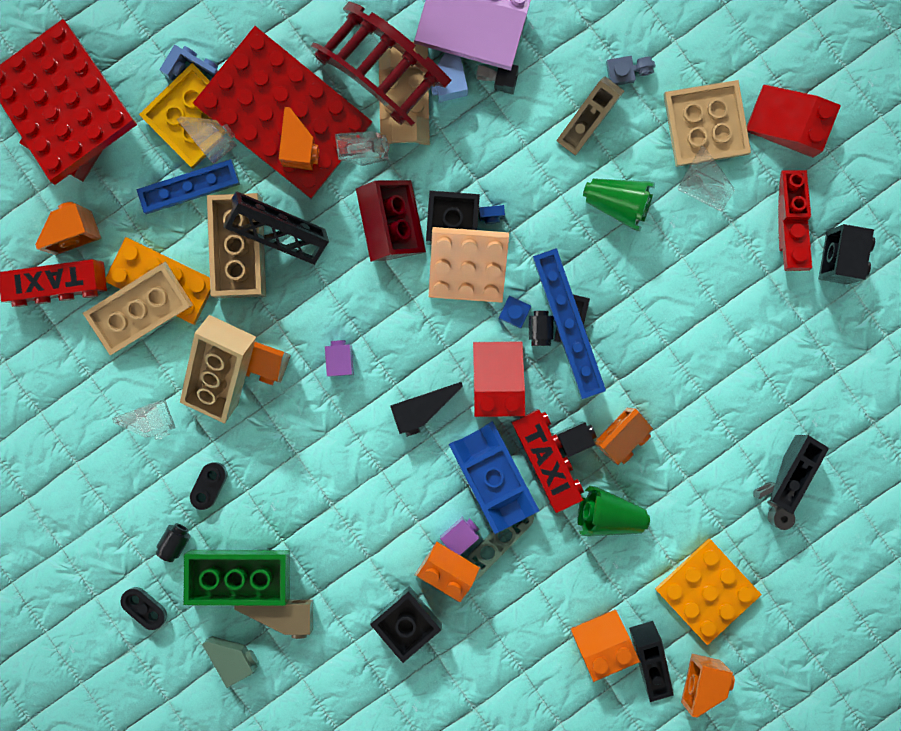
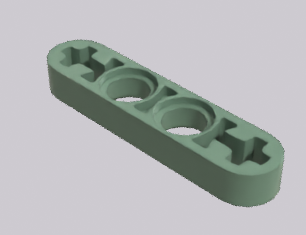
M533 515L527 517L528 521L526 523L521 521L516 526L520 529L517 533L512 526L507 528L512 532V537L509 541H500L498 533L494 534L492 531L465 558L474 564L476 560L473 557L476 555L478 560L485 565L483 568H481L480 564L477 565L480 569L474 582L532 525ZM490 546L494 549L495 553L491 559L487 560L481 557L480 551L483 547Z

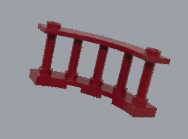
M349 1L343 8L348 14L346 16L347 20L323 47L317 43H312L311 47L316 51L314 56L322 64L328 63L338 68L363 86L392 112L390 116L398 124L402 125L404 123L413 126L415 122L407 115L431 86L446 88L452 80L429 57L424 59L419 53L417 54L413 50L416 45L396 28L373 12L368 16L363 12L365 10L363 6ZM359 26V30L337 55L333 53L354 27ZM374 33L378 35L381 41L357 69L346 62V59L368 34L372 35ZM394 47L403 54V59L377 87L365 75L388 48L392 49ZM415 65L425 74L423 76L424 80L399 107L386 93L410 66L413 67Z

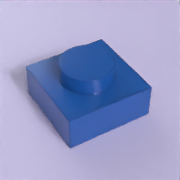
M504 205L479 207V221H485V224L500 223V219L505 217Z
M509 296L498 319L521 329L531 305Z

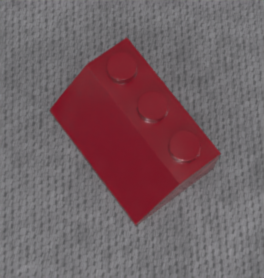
M378 180L356 188L370 262L392 260L426 252L411 180Z

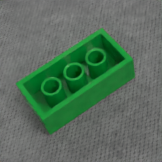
M190 550L184 554L183 605L285 606L290 600V550Z

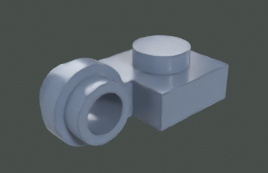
M632 56L608 59L606 61L608 77L616 85L634 83L636 80L635 72H639L640 76H646L654 73V68L656 67L652 57H642L637 60L636 65H633Z

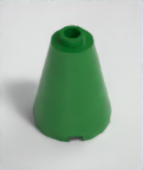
M593 178L591 183H586L583 196L586 197V203L628 227L640 231L642 227L638 226V223L646 219L653 197L649 189H655V183L650 181Z
M589 486L586 488L585 491L589 493L586 498L582 497L583 501L579 504L577 523L583 529V531H579L581 535L642 534L648 529L650 516L646 509L598 487Z

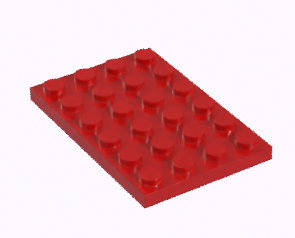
M64 19L0 64V104L47 178L54 185L137 125Z
M256 26L252 28L193 102L194 106L310 199L319 191L373 122ZM285 107L291 108L313 136L315 145H318L319 160L318 164H313V170L284 167L279 160Z

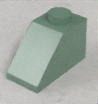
M214 636L207 638L202 644L226 688L253 674L257 668V658L252 650L248 651L246 645Z

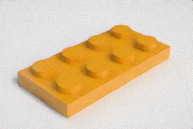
M125 237L106 276V283L122 289L166 262L193 306L176 316L195 325L210 295V277Z

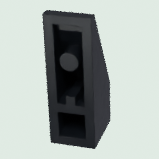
M462 382L390 405L399 434L405 433L406 437L420 433L419 427L424 426L463 387Z
M795 435L783 457L770 501L787 512L794 514L829 448L809 435Z
M650 621L630 627L632 643L640 660L638 664L649 701L653 702L673 696L662 639L654 622Z

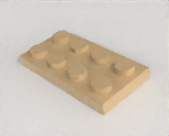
M164 262L83 312V315L109 355H112L193 306L168 264Z

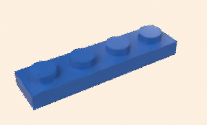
M230 159L136 190L143 212L149 214L240 185L234 163Z

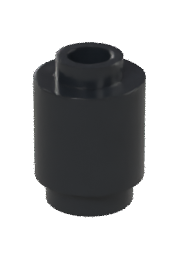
M534 311V316H529V340H531V346H551V340H554L553 316H549V311Z
M178 523L168 525L156 546V555L167 562H173L179 558L190 539L188 529Z

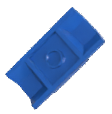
M493 421L474 433L449 444L494 534L540 511Z

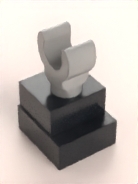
M478 65L476 76L481 81H495V90L514 95L518 77V66L512 65L511 71L499 67L495 71L486 66Z

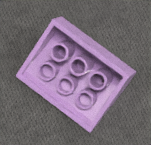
M425 0L414 44L511 71L531 0Z

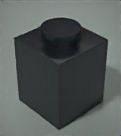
M583 421L556 433L567 457L596 445L593 439L597 438L592 425L587 426L586 422Z

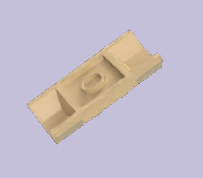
M415 44L416 47L413 50L426 59L428 57V47ZM394 47L392 49L388 48L379 58V85L403 59V54ZM410 66L386 95L400 107L424 80L423 76L425 74L417 66ZM429 90L407 114L415 122L413 126L404 123L402 125L398 124L390 116L392 112L379 101L381 146L393 143L430 145Z

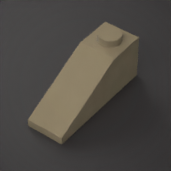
M606 76L603 77L556 141L576 156L625 91Z
M289 600L285 606H234V610L284 635H292L294 639L306 638L313 630V600Z

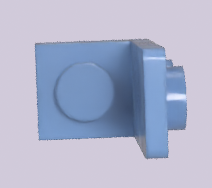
M174 44L159 70L166 78L174 81L185 70L186 61L193 63L197 68L213 77L218 72V66L209 59L200 60L196 57L197 53L186 46L182 49Z

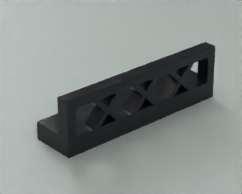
M235 191L231 199L233 208L224 222L225 229L313 265L316 264L329 243L324 228ZM238 214L248 217L250 221L249 224L243 226L236 225L233 222ZM267 225L272 228L273 233L263 236L257 233L256 228ZM291 235L296 242L285 245L280 243L279 237ZM308 244L317 246L312 255L302 252L301 247Z

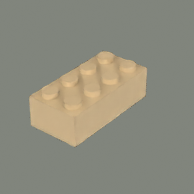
M258 193L245 194L263 202V198ZM234 194L207 195L210 295L217 299L266 297L264 244L224 228V222L233 208L231 199ZM238 214L233 223L243 226L249 224L250 221L248 217ZM264 226L256 228L257 233L264 236Z
M208 315L194 333L180 403L225 424L238 406L256 336Z

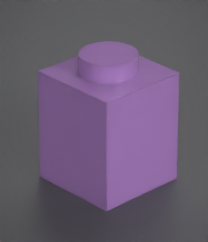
M345 340L331 341V346H325L327 376L354 375L352 345H346Z
M462 516L440 536V539L447 548L461 555L479 539L477 531L480 529L470 518L466 521Z

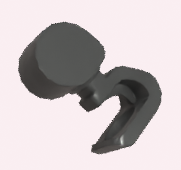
M769 482L755 489L753 496L761 499L773 492L775 483ZM770 500L767 501L768 505L772 507L768 512V520L771 525L781 530H788L793 527L795 515L787 512Z

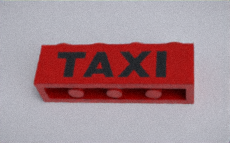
M95 259L0 272L1 302L11 303L12 307L28 306L27 302L35 301V304L51 303L52 298H59V301H69L75 299L74 295H82L83 298L98 297V292L107 291L104 262Z
M536 409L525 416L511 421L554 512L558 513L583 501L580 494L584 493V490L579 480H573L570 474L573 467L567 456L563 458L559 451L562 445L556 434L551 435L548 426L552 424L546 412L541 413L539 409Z

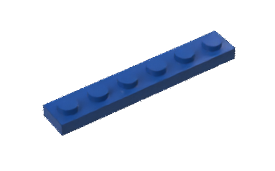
M557 248L533 256L537 273L581 399L605 392L606 389Z

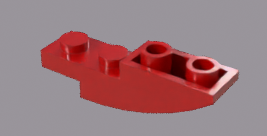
M782 170L780 174L778 234L779 250L783 251L784 271H810L812 269L808 220L811 218L807 170Z

